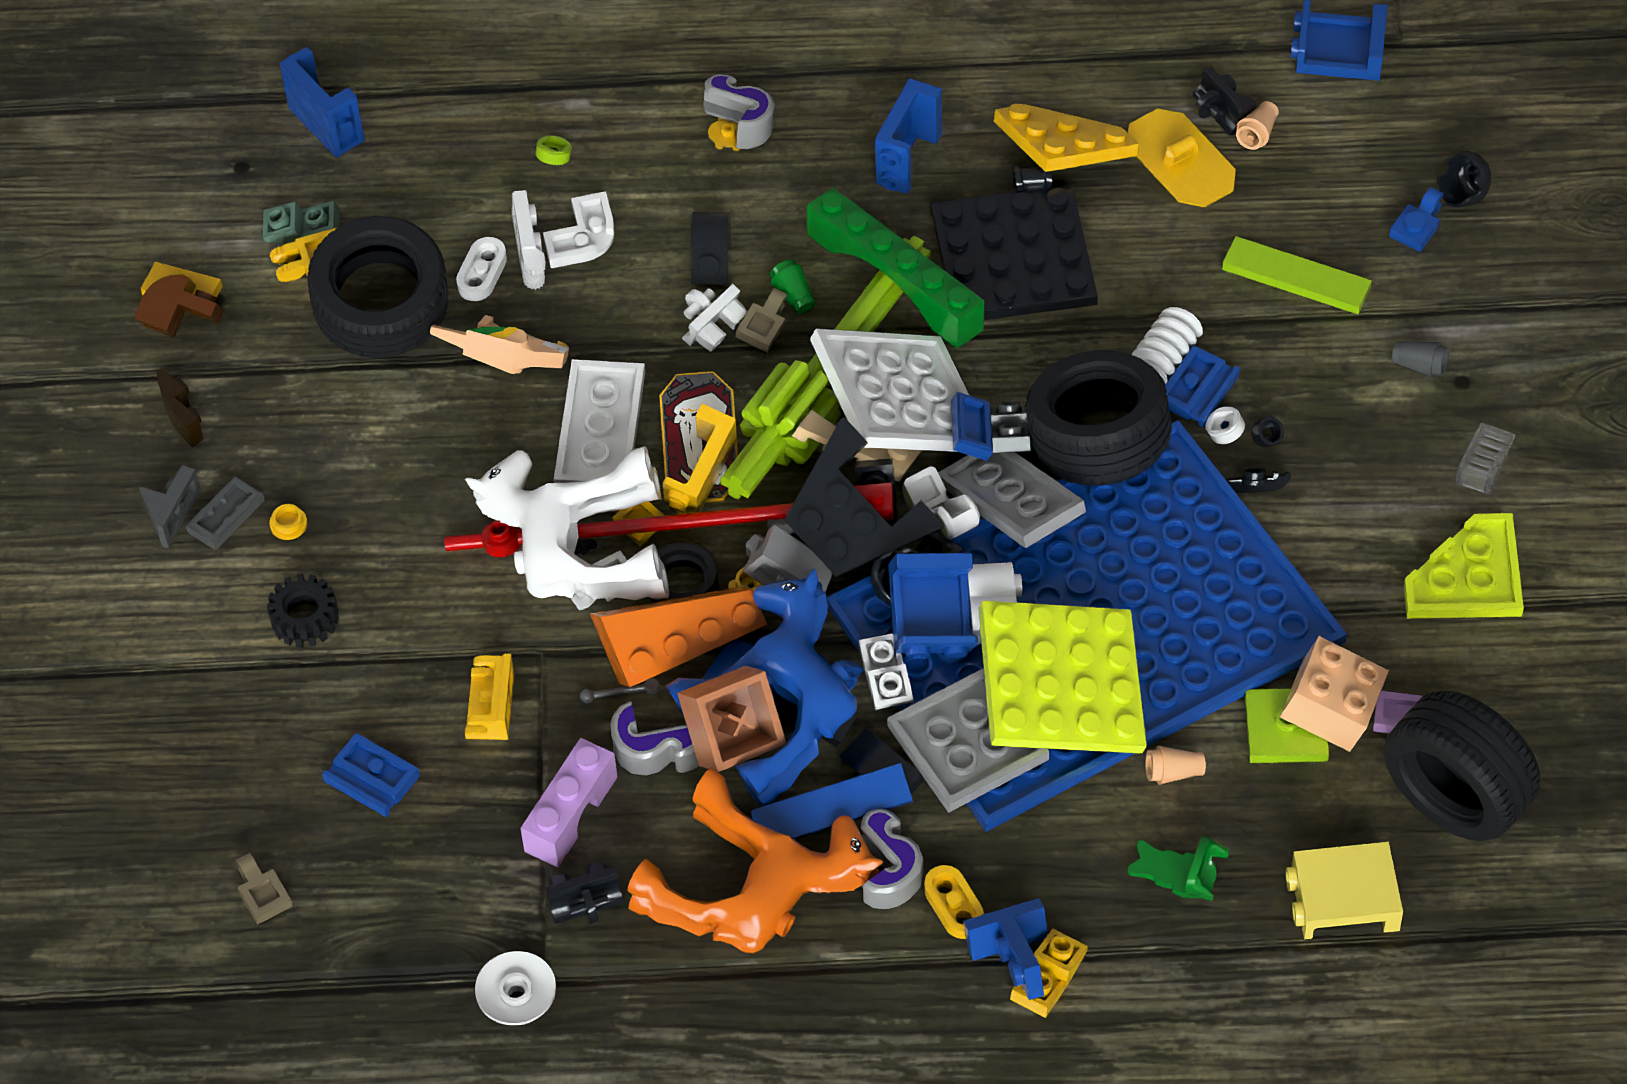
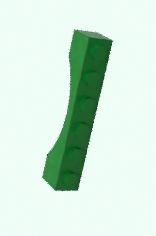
M832 187L807 204V235L831 254L843 253L853 255L881 270L911 299L930 328L958 349L983 331L985 300Z

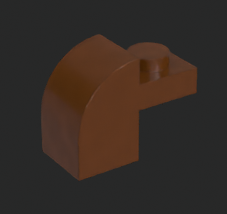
M171 275L157 280L146 290L134 319L141 326L175 338L185 312L219 324L224 311L215 303L217 298L200 290H196L195 294H193L196 284L189 277Z

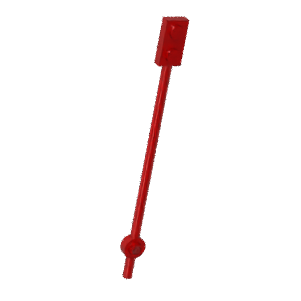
M892 482L854 486L885 521L894 520ZM794 503L577 524L578 539L780 520L786 518ZM500 520L494 521L487 525L482 533L445 537V550L447 552L484 548L490 556L506 557L515 553L520 545L523 544L522 529L518 530V527L501 523Z

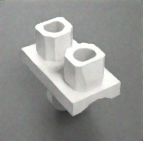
M732 284L711 303L710 301L715 297V293L711 289H707L704 293L692 289L685 297L689 307L684 311V315L688 319H692L695 315H698V317L689 325V332L682 339L689 346L697 341L712 352L726 336V333L715 322L721 318L734 330L740 325L748 312L737 300L740 290Z

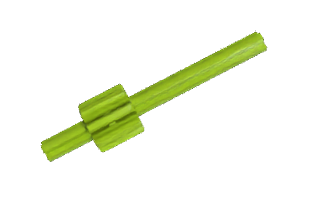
M913 236L910 240L903 239L928 259L930 258L931 251L923 247L924 241L916 236ZM879 270L834 330L874 332L903 294L902 289ZM817 354L814 355L808 364L795 360L789 367L786 363H779L743 408L741 414L744 420L741 422L740 428L744 436L752 438L720 479L721 485L729 488L728 494L738 500L742 496L749 498L775 462L779 465L788 466L792 459L797 464H803L809 459L820 442L808 438L806 442H802L794 438L793 434L811 410L833 425L841 415L840 403L834 390H831L832 386Z

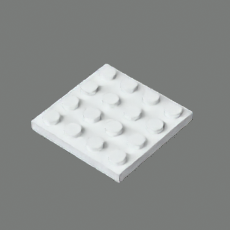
M815 329L810 341L846 419L868 442L864 448L954 451L951 400L956 392L969 394L941 336Z

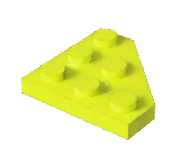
M1513 513L1474 514L1465 522L1463 529L1453 538L1449 537L1430 555L1429 560L1418 570L1414 569L1405 578L1404 582L1407 619L1522 617L1524 606Z

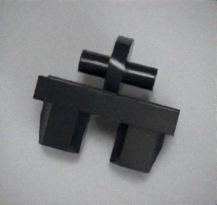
M1212 67L1205 68L1202 72V81L1192 95L1197 100L1194 108L1195 113L1200 118L1212 116L1229 136L1234 135L1237 132L1238 122L1256 109V103L1250 96L1240 98L1235 93L1236 83L1229 74L1219 76Z
M601 861L588 865L587 869L584 870L585 875L571 879L569 875L564 873L550 877L549 886L546 887L555 924L583 915H587L589 923L592 924L598 922L596 911L624 903L615 867L607 868Z

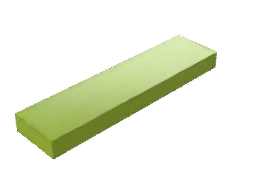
M1238 236L1235 237L1223 261L1222 268L1224 271L1358 315L1372 283V280Z

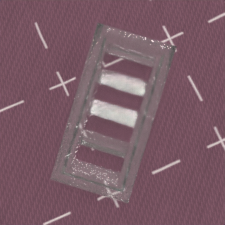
M1480 423L1457 468L1455 483L1491 495L1515 441L1516 434ZM1484 436L1501 441L1503 444L1485 439ZM1480 444L1498 450L1499 452L1496 453L1480 447ZM1476 454L1493 459L1494 462L1477 457ZM1474 463V464H1477V465H1480V466L1489 468V471H1488V470H1485V469H1482V468H1479V467H1476V466H1473V465H1471V464Z

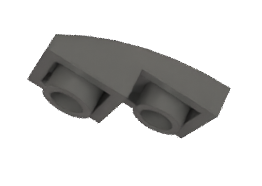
M1003 401L998 403V407H991L993 453L1031 451L1025 406H1020L1018 401Z

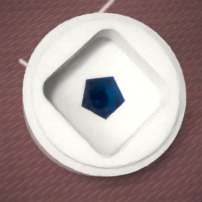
M1222 407L1210 414L1205 426L1214 442L1228 444L1241 436L1245 428V422L1237 409Z

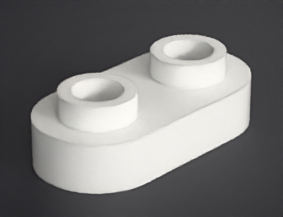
M484 237L472 244L456 277L458 292L461 297L469 301H480L492 293L507 262L506 249L502 241L494 237Z

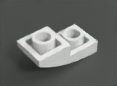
M893 634L859 640L860 655L875 710L913 703L914 699L906 664L903 663L902 655L895 654Z

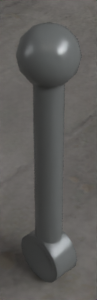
M655 678L645 680L644 684H637L632 687L624 686L598 691L583 689L580 692L579 698L583 703L588 704L596 698L642 691L653 695L659 691V682Z

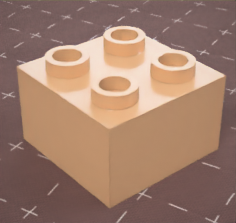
M1318 636L1300 665L1280 717L1350 752L1369 724L1389 670Z

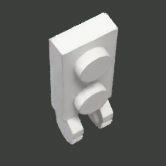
M526 190L514 191L512 193V221L523 282L527 288L536 290L537 288L540 289L541 286L543 287L545 282V256L542 252L540 232H533L532 227L537 225L535 204H528Z

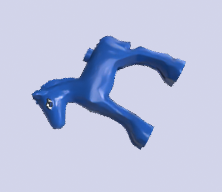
M812 569L809 575L801 580L780 581L756 587L752 596L756 606L784 620L778 629L759 639L734 665L709 679L677 678L666 685L667 690L675 700L676 708L684 718L678 692L743 666H749L764 670L769 684L772 685L777 693L798 706L795 730L782 748L769 758L747 760L735 766L745 788L760 807L776 803L778 795L790 789L800 772L819 755V741L822 735L826 738H833L837 729L852 718L857 709L856 696L851 694V690L845 684L850 680L846 670L837 661L829 666L814 650V644L823 629V623L829 608L826 592L823 591L821 582L818 581L816 569Z

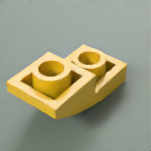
M1052 929L1034 952L1040 965L1044 996L1028 1000L1020 985L1014 986L1010 1000L1046 1018L1075 974L1087 952L1088 946Z

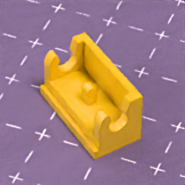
M503 654V656L481 655L474 657L473 665L479 667L471 669L465 737L466 739L508 740L515 675L511 654Z

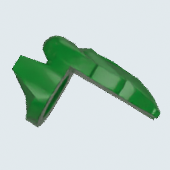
M1204 835L1200 840L1196 853L1186 852L1184 855L1172 850L1161 851L1155 849L1147 842L1139 840L1136 846L1139 859L1129 865L1127 873L1133 877L1152 880L1157 886L1172 889V893L1182 898H1203L1213 901L1214 895L1211 891L1217 873L1212 857L1228 858L1230 849Z

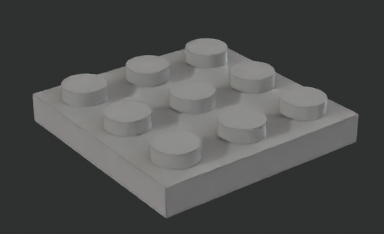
M984 668L887 718L888 728L948 813L1049 760L1047 748L991 745Z

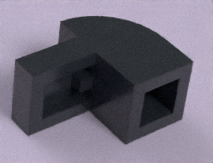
M693 212L690 248H692L691 284H728L731 212Z

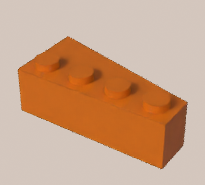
M735 587L690 597L668 599L640 606H629L612 611L590 613L619 684L627 687L637 685L767 625L762 610L756 606L753 600V589L745 587Z

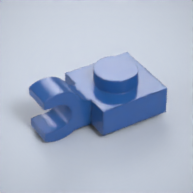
M1430 187L1418 208L1408 204L1390 228L1389 237L1421 252L1439 228L1440 219L1434 216L1442 207V203L1439 200L1442 198L1443 192Z

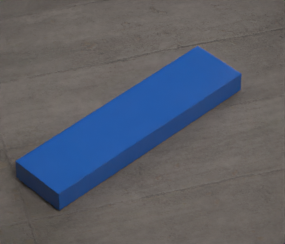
M899 763L750 811L753 820L779 833L789 835L793 839H798L830 829L832 823L839 816H849L856 821L862 819L871 810L880 808L890 810L913 803L902 765Z

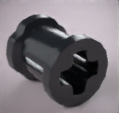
M1018 165L1012 166L1014 192L1020 193L1044 188L1049 191L1052 189L1051 171L1045 172L1040 166L1020 168Z

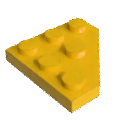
M1012 104L1010 107L995 109L994 122L1045 172L1134 157L1138 153L1139 143L1119 126L1027 104Z

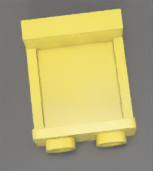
M1389 842L1293 852L1292 867H1286V883L1288 891H1295L1297 902L1292 903L1293 920L1295 926L1302 927L1304 939H1312L1313 931L1316 928L1382 922L1383 932L1400 931L1403 908Z

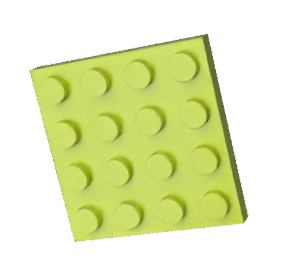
M999 601L981 602L978 610L992 746L1143 753L1147 745L1131 610Z

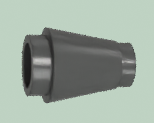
M1397 341L1392 354L1393 363L1434 378L1435 375L1443 376L1449 361V348L1441 346L1440 342L1403 343Z

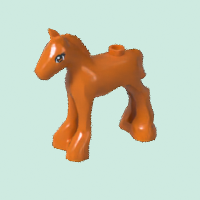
M710 768L696 786L692 798L696 804L693 818L709 827L722 838L743 849L755 859L750 865L741 893L733 897L708 902L687 898L672 890L660 869L650 860L644 859L633 873L627 891L632 894L628 908L639 915H648L657 923L677 926L697 936L714 932L713 941H722L733 945L745 953L753 954L763 949L765 944L774 938L776 934L782 937L787 935L795 920V916L790 914V912L803 894L808 892L830 893L833 891L836 893L838 891H854L880 873L877 867L883 861L871 854L856 823L849 816H839L832 823L829 851L826 853L811 851L791 836L757 823L734 805L724 776Z

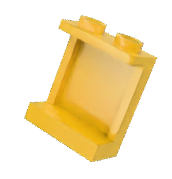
M701 404L695 420L697 437L707 441V444L689 481L686 484H682L672 478L665 477L662 483L664 501L668 503V508L677 514L702 511L737 440L736 419L705 404Z

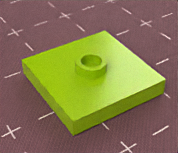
M1249 689L1245 692L1250 763L1328 761L1329 750L1327 740L1280 717L1291 689Z

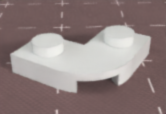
M606 191L571 198L577 226L543 232L551 268L590 261L598 258L609 249L614 239V222Z

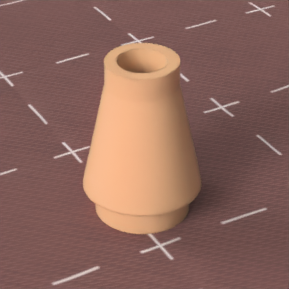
M1264 101L1258 108L1238 122L1236 137L1243 147L1255 150L1267 144L1275 119L1279 114L1277 106L1272 102Z
M1157 746L1155 750L1147 751L1145 769L1148 780L1157 781L1161 785L1193 776H1203L1205 774L1206 762L1203 752H1190Z

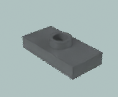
M234 476L186 525L187 532L216 551L265 501L264 495L245 481Z

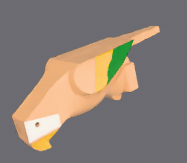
M488 315L481 319L477 328L466 330V332L436 325L431 326L430 334L463 348V355L510 374L521 373L523 369L529 367L562 368L568 358L569 347L561 341L557 343L547 342L528 335L523 330L515 327H499L493 322L494 317Z

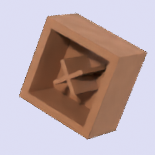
M743 666L677 693L697 761L701 767L706 769L713 768L715 771L720 772L786 744L764 670Z

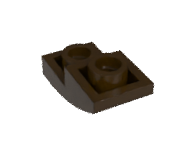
M161 368L156 374L166 412L177 432L193 448L203 440L200 427L201 417L189 404L187 396L189 389L184 381L178 376L172 377Z

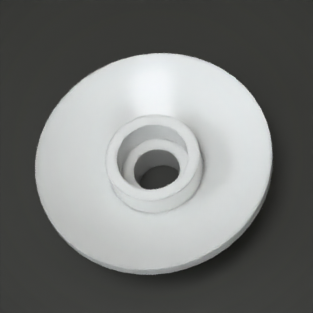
M523 951L507 952L491 959L479 972L475 984V995L480 1009L493 1021L505 1025H523L538 1019L549 1009L556 993L555 977L550 966L540 957ZM515 991L524 993V995L518 998L510 997Z

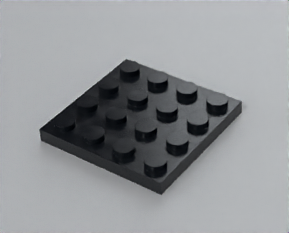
M1072 184L1052 187L1049 191L1044 188L1020 193L1010 192L931 203V212L943 270L985 300L984 320L1098 305V294Z

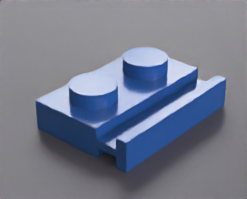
M1193 345L1165 385L1170 412L1187 420L1191 418L1199 422V426L1204 427L1210 414L1217 409L1239 378L1240 368L1237 366L1232 368L1225 364V360Z
M355 733L335 757L328 771L325 770L322 776L325 783L387 818L390 814L389 810L394 804L400 802L420 777L419 769Z

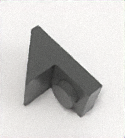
M181 465L175 478L172 477L167 482L165 494L145 487H139L146 513L161 545L166 548L170 547L201 491L195 469Z

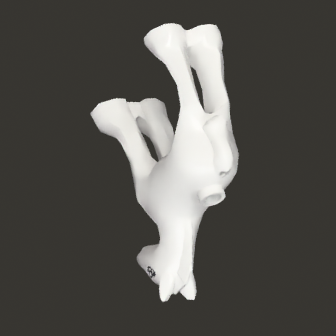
M646 446L631 450L614 472L585 482L547 483L533 491H525L523 488L531 471L532 462L527 453L518 450L487 471L481 479H465L469 487L474 490L475 503L484 515L497 521L500 520L501 523H506L509 526L522 529L523 551L514 553L515 566L518 574L525 573L527 589L534 597L546 598L558 595L572 598L575 591L579 590L585 592L591 599L614 597L638 600L645 597L655 600L668 599L669 584L666 570L654 544L642 549L625 563L609 567L588 564L574 554L579 537L577 527L579 520L597 513L627 509L643 502L661 499L656 468L651 465Z

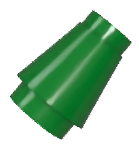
M786 260L771 270L769 274L772 279L771 286L787 294L785 301L798 315H803L815 307L816 302L813 299L801 265L796 264L794 260Z

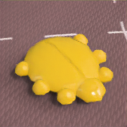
M718 118V121L710 125L708 135L710 140L715 143L716 149L722 150L723 147L732 148L734 151L740 150L736 148L737 123Z

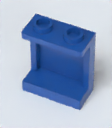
M1304 0L1303 11H1296L1293 31L1300 32V38L1293 37L1291 58L1297 59L1296 73L1380 81L1388 5L1374 4L1372 18L1311 12V0Z
M308 47L291 54L279 63L288 108L335 158L365 141L356 95L348 87L330 97L319 86L313 52Z
M911 78L908 79L875 138L876 184L891 191L909 193L911 189V148L917 138L937 144L942 135V88Z
M972 553L896 554L888 564L895 654L906 653L907 658L910 659L926 658L930 656V653H944L946 658H962L967 656V653H970L978 644L977 636L972 635L968 573L973 569Z

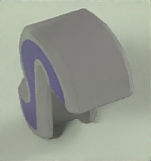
M719 74L708 78L704 84L703 108L706 114L738 124L736 148L751 149L765 143L771 135L774 124L775 103L772 96L757 87H736L737 80L729 75Z
M631 701L620 705L612 716L610 726L613 751L620 766L630 773L645 776L661 771L670 762H675L676 771L680 773L692 771L699 766L687 724L638 733Z
M881 808L871 810L863 816L860 829L863 832L862 838L871 854L883 861L881 866L884 870L863 885V902L872 908L890 909L908 901L921 887L923 856L919 846L912 839L901 835L900 819L893 812Z

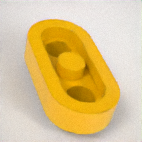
M948 865L937 866L931 869L925 877V896L947 932L956 938L966 939L964 924H960L957 921L961 918L971 919L984 915L983 908L959 870ZM946 887L949 888L951 891L949 893L944 894L940 893L938 890L940 888Z

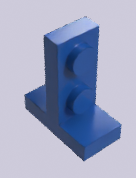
M1039 898L963 921L967 949L973 961L999 954L1002 962H1009V973L1014 986L1021 985L1028 1000L1044 996L1040 965L1029 946L1031 943L1044 940L1048 935L1045 910Z

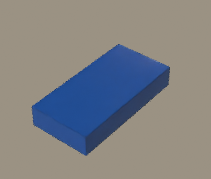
M956 392L951 400L953 450L988 461L993 453L990 402Z

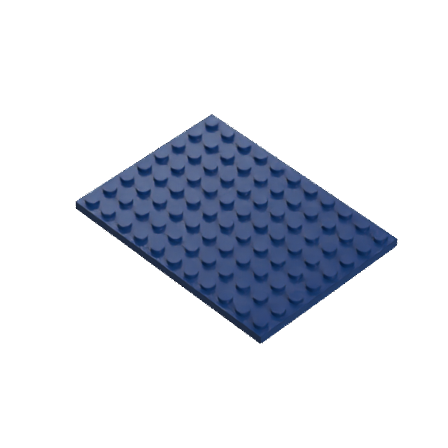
M1179 420L1171 424V439L1161 457L1149 469L1136 477L1119 483L1093 486L1070 483L1063 479L1057 481L1084 500L1086 512L1067 525L1045 536L1037 543L1024 548L984 518L979 520L978 526L950 540L962 547L963 553H972L973 564L1012 562L1014 574H1021L1022 597H1016L1017 603L1131 610L1146 748L1245 696V692L1249 689H1258L1300 667L1304 657L1318 636L1339 646L1346 643L1347 633ZM870 576L827 597L829 611L859 653V640L893 634L891 606L876 597L870 582ZM977 644L970 653H967V656L962 658H946L944 653H930V656L926 658L910 659L907 658L906 653H902L914 701L913 703L897 705L898 709L902 711L983 669L982 644ZM1048 749V761L966 803V805L984 831L987 832L1135 753Z

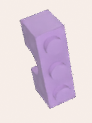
M582 738L579 739L520 828L524 852L559 868L578 839V822L586 805L590 803L598 807L617 779L615 755L613 752Z

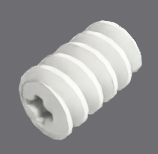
M1178 307L1166 308L1131 355L1141 358L1155 368L1166 385L1168 382L1167 378H1171L1175 368H1178L1181 364L1182 358H1185L1188 354L1189 348L1196 344V337H1200L1203 334L1201 323L1187 310Z

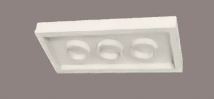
M572 359L554 483L585 482L604 477L614 472L628 453L635 449L645 378L644 363Z

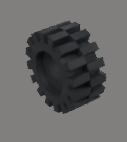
M298 574L297 581L292 582L290 577L284 579L285 587L278 583L274 587L275 594L270 592L268 597L269 603H267L271 626L279 640L283 638L284 643L289 646L295 640L296 647L303 648L304 641H309L310 647L316 646L315 639L318 637L322 642L327 640L326 631L333 634L336 630L335 623L338 624L339 611L332 587H328L324 579L317 582L315 575H309L308 581L304 580L303 574ZM310 603L318 607L314 614L306 618H293L289 615V611L299 604Z

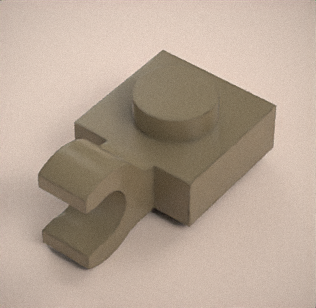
M774 288L763 307L753 303L737 328L735 337L768 353L785 323V318L780 316L785 307L786 303H784L787 294Z
M250 852L236 859L239 866L238 871L245 882L238 886V891L257 925L293 907L291 898L274 869L262 874Z

